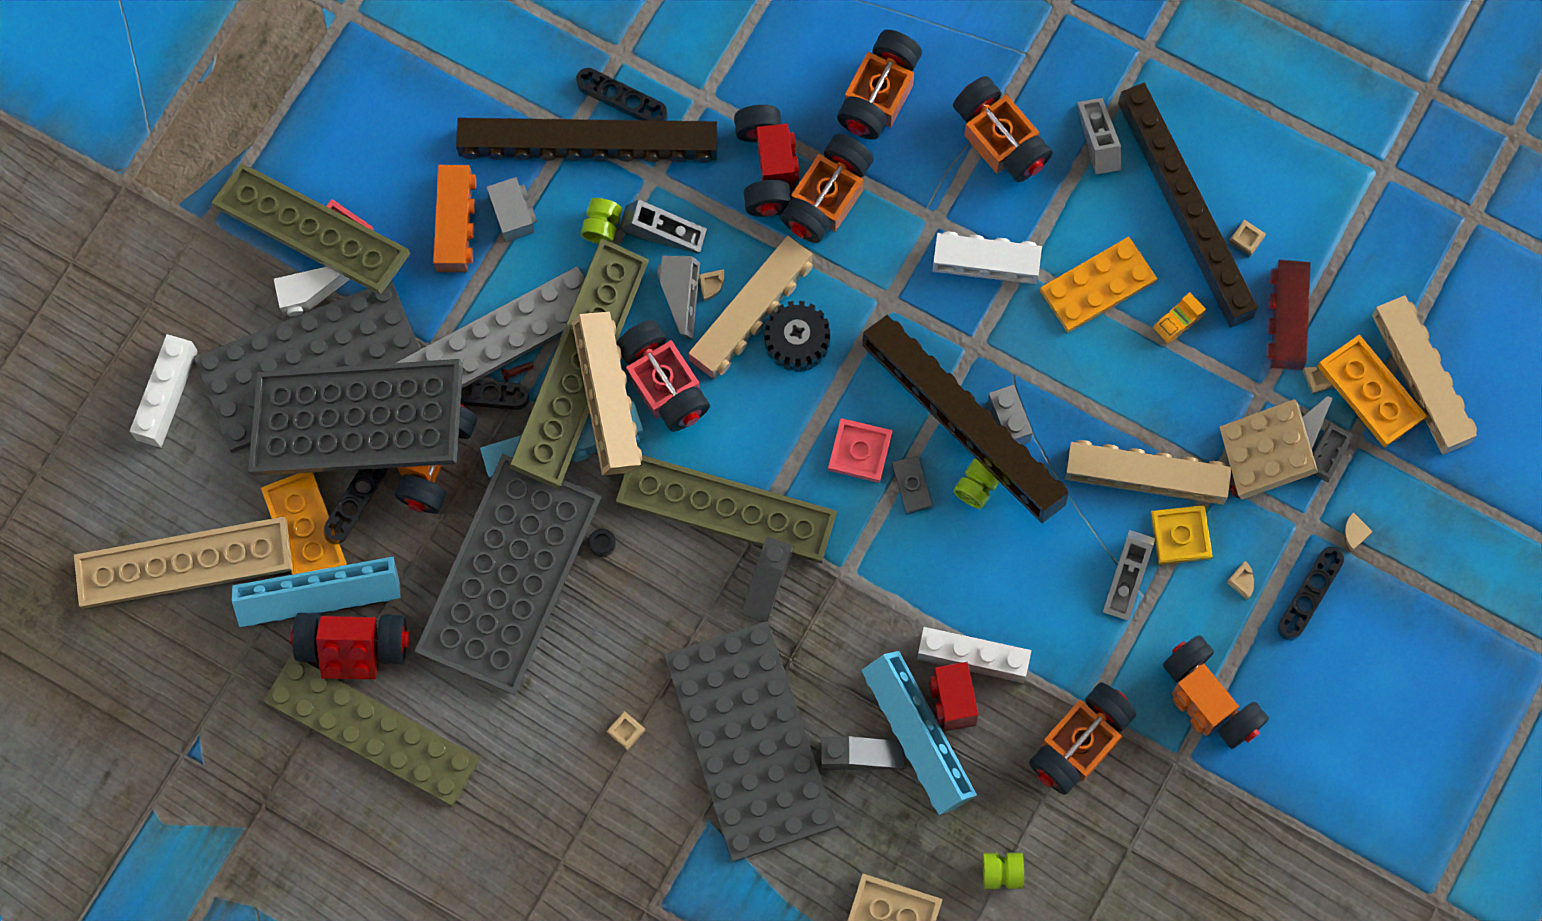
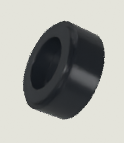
M597 529L589 537V547L596 556L606 557L615 550L616 540L611 531Z

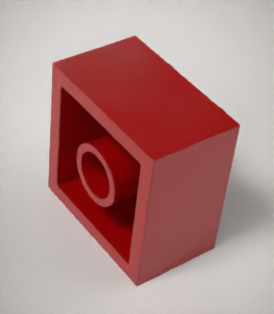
M968 662L935 667L933 676H930L929 688L931 697L937 698L934 713L938 724H942L943 732L976 726L978 710Z

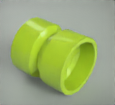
M592 198L586 212L589 218L584 220L580 235L587 241L598 244L601 238L613 243L617 231L614 225L619 223L622 207L607 199Z
M973 459L965 471L966 477L960 478L953 492L966 504L976 509H983L990 498L989 491H994L999 481L977 459Z
M983 853L984 890L1000 889L1002 885H1005L1007 889L1024 888L1023 853H1006L1005 857H1001L999 853Z

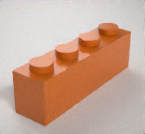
M438 165L433 259L436 272H468V263H473V248H469V239H474V223H470L471 214H475V199H471L472 190H476L477 178L476 174H472L470 165Z

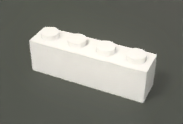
M949 231L943 232V234L937 233L933 272L1037 285L1042 246H1037L1034 242L1030 241L1013 243L1005 238L989 240L984 239L980 235L965 237L958 236L957 233Z
M166 335L130 429V433L137 441L162 448L195 361L194 357L198 353L192 341Z
M924 627L917 660L943 666L968 662L970 672L1024 683L1031 650Z

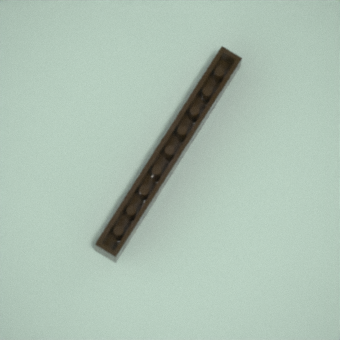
M1145 82L1121 91L1118 105L1229 327L1231 328L1254 318L1258 306Z
M458 118L456 148L458 155L463 156L465 159L489 157L493 160H501L504 157H514L518 160H528L531 157L547 161L555 160L556 158L579 161L582 158H592L595 161L618 159L623 162H630L633 159L657 162L659 159H666L677 163L684 162L685 160L708 163L711 160H717L718 128L717 121Z
M886 315L863 332L862 346L1041 524L1066 506L1069 493L1066 486L1060 480L1056 481L1049 474L1047 467L1043 463L1037 462L1030 455L1027 447L1019 444L1005 426H1000L994 420L991 412L986 408H982L976 402L972 393L968 390L965 391L951 373H946L934 356H929L915 338H911L906 334L898 321H893Z

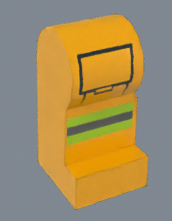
M1189 292L1182 298L1181 302L1155 324L1153 329L1169 344L1202 319L1206 308Z

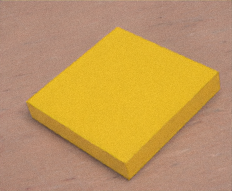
M1205 505L1151 511L1150 515L1158 565L1212 559Z

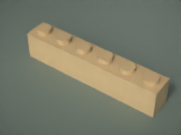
M787 235L688 353L689 361L712 379H715L719 374L723 375L731 365L729 361L734 355L739 356L745 350L748 344L746 341L752 334L756 336L761 331L766 317L772 311L777 312L778 306L781 305L779 303L785 295L788 297L793 293L797 286V280L801 276L806 277L813 267L812 253Z
M1406 295L1376 307L1372 317L1415 402L1427 415L1425 421L1442 455L1472 443L1477 436V427L1474 421L1466 415L1464 401L1460 395H1456L1452 387L1453 381L1447 371L1444 372L1440 364V354L1436 348H1432L1428 340L1429 334L1426 327L1420 325L1416 317L1417 310L1415 305L1409 302Z
M610 312L579 314L572 322L602 476L630 473L641 465L642 452L636 443L637 428L631 418V399L626 394V374L621 369V349L616 344L615 339L616 325L614 320H611Z
M1077 440L1076 443L1071 442L1069 447L1064 480L1224 505L1228 498L1232 467L1225 466L1223 462L1219 461L1203 463L1198 462V459L1193 457L1177 459L1172 458L1167 453L1145 454V451L1132 448L1126 451L1120 450L1117 446L1105 444L1101 447L1094 446L1089 441Z

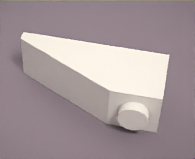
M328 267L275 278L274 283L279 308L284 316L296 317L302 315L305 311H310L350 279Z

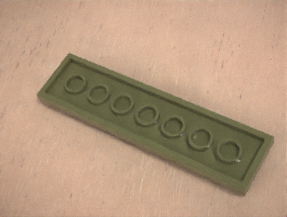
M243 163L239 165L211 202L214 208L380 295L410 255L406 247Z
M642 455L641 465L633 472L625 473L616 499V504L759 546L764 545L765 539L768 536L795 546L792 555L818 563L823 562L837 516V511L644 455Z
M292 654L263 701L272 708L452 807L480 761L478 756L337 679L321 678L319 669L306 662L295 661Z

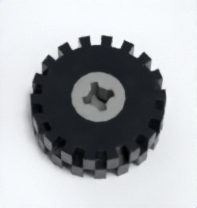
M790 301L787 307L781 304L778 306L777 312L772 311L770 319L766 320L764 330L765 348L768 350L770 359L774 358L775 364L778 366L783 364L785 370L790 371V367H795V372H801V367H806V370L812 369L813 363L818 365L821 362L822 356L825 357L827 355L828 347L830 346L829 322L827 318L824 319V313L821 310L817 312L816 306L811 303L809 307L805 306V301H799V305H794V301Z

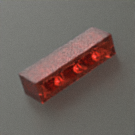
M1278 260L1276 267L1271 268L1270 284H1274V293H1270L1269 309H1273V318L1268 320L1267 331L1268 334H1272V343H1268L1266 352L1267 359H1271L1270 368L1303 370L1307 362L1311 262Z

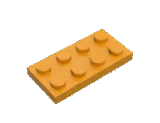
M1127 237L1040 287V292L1066 332L1069 333L1156 283L1157 277L1131 238Z
M1360 334L1317 365L1384 448L1427 417Z
M313 472L298 473L261 487L271 518L285 517L287 519L293 567L292 575L347 565L340 544L329 543L324 537V526L330 516ZM331 528V529H332L331 534H332L333 536H335V535H336V532H335L334 528Z

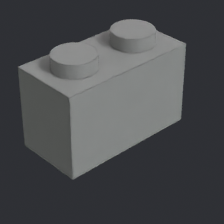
M515 177L487 187L505 242L535 232L533 223H536L537 219L533 208L527 209L525 200L529 199L524 184L519 186L518 180Z
M1011 385L990 392L987 404L994 420L1000 426H1005L1019 444L1031 442L1033 432L1015 386Z

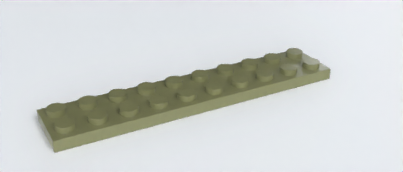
M601 238L508 468L558 489L561 486L589 414L572 322L579 314L610 312L611 320H614L616 325L615 339L617 342L649 259Z

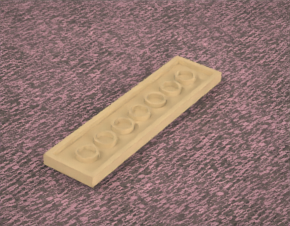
M285 517L74 555L79 607L82 609L293 571L288 525Z

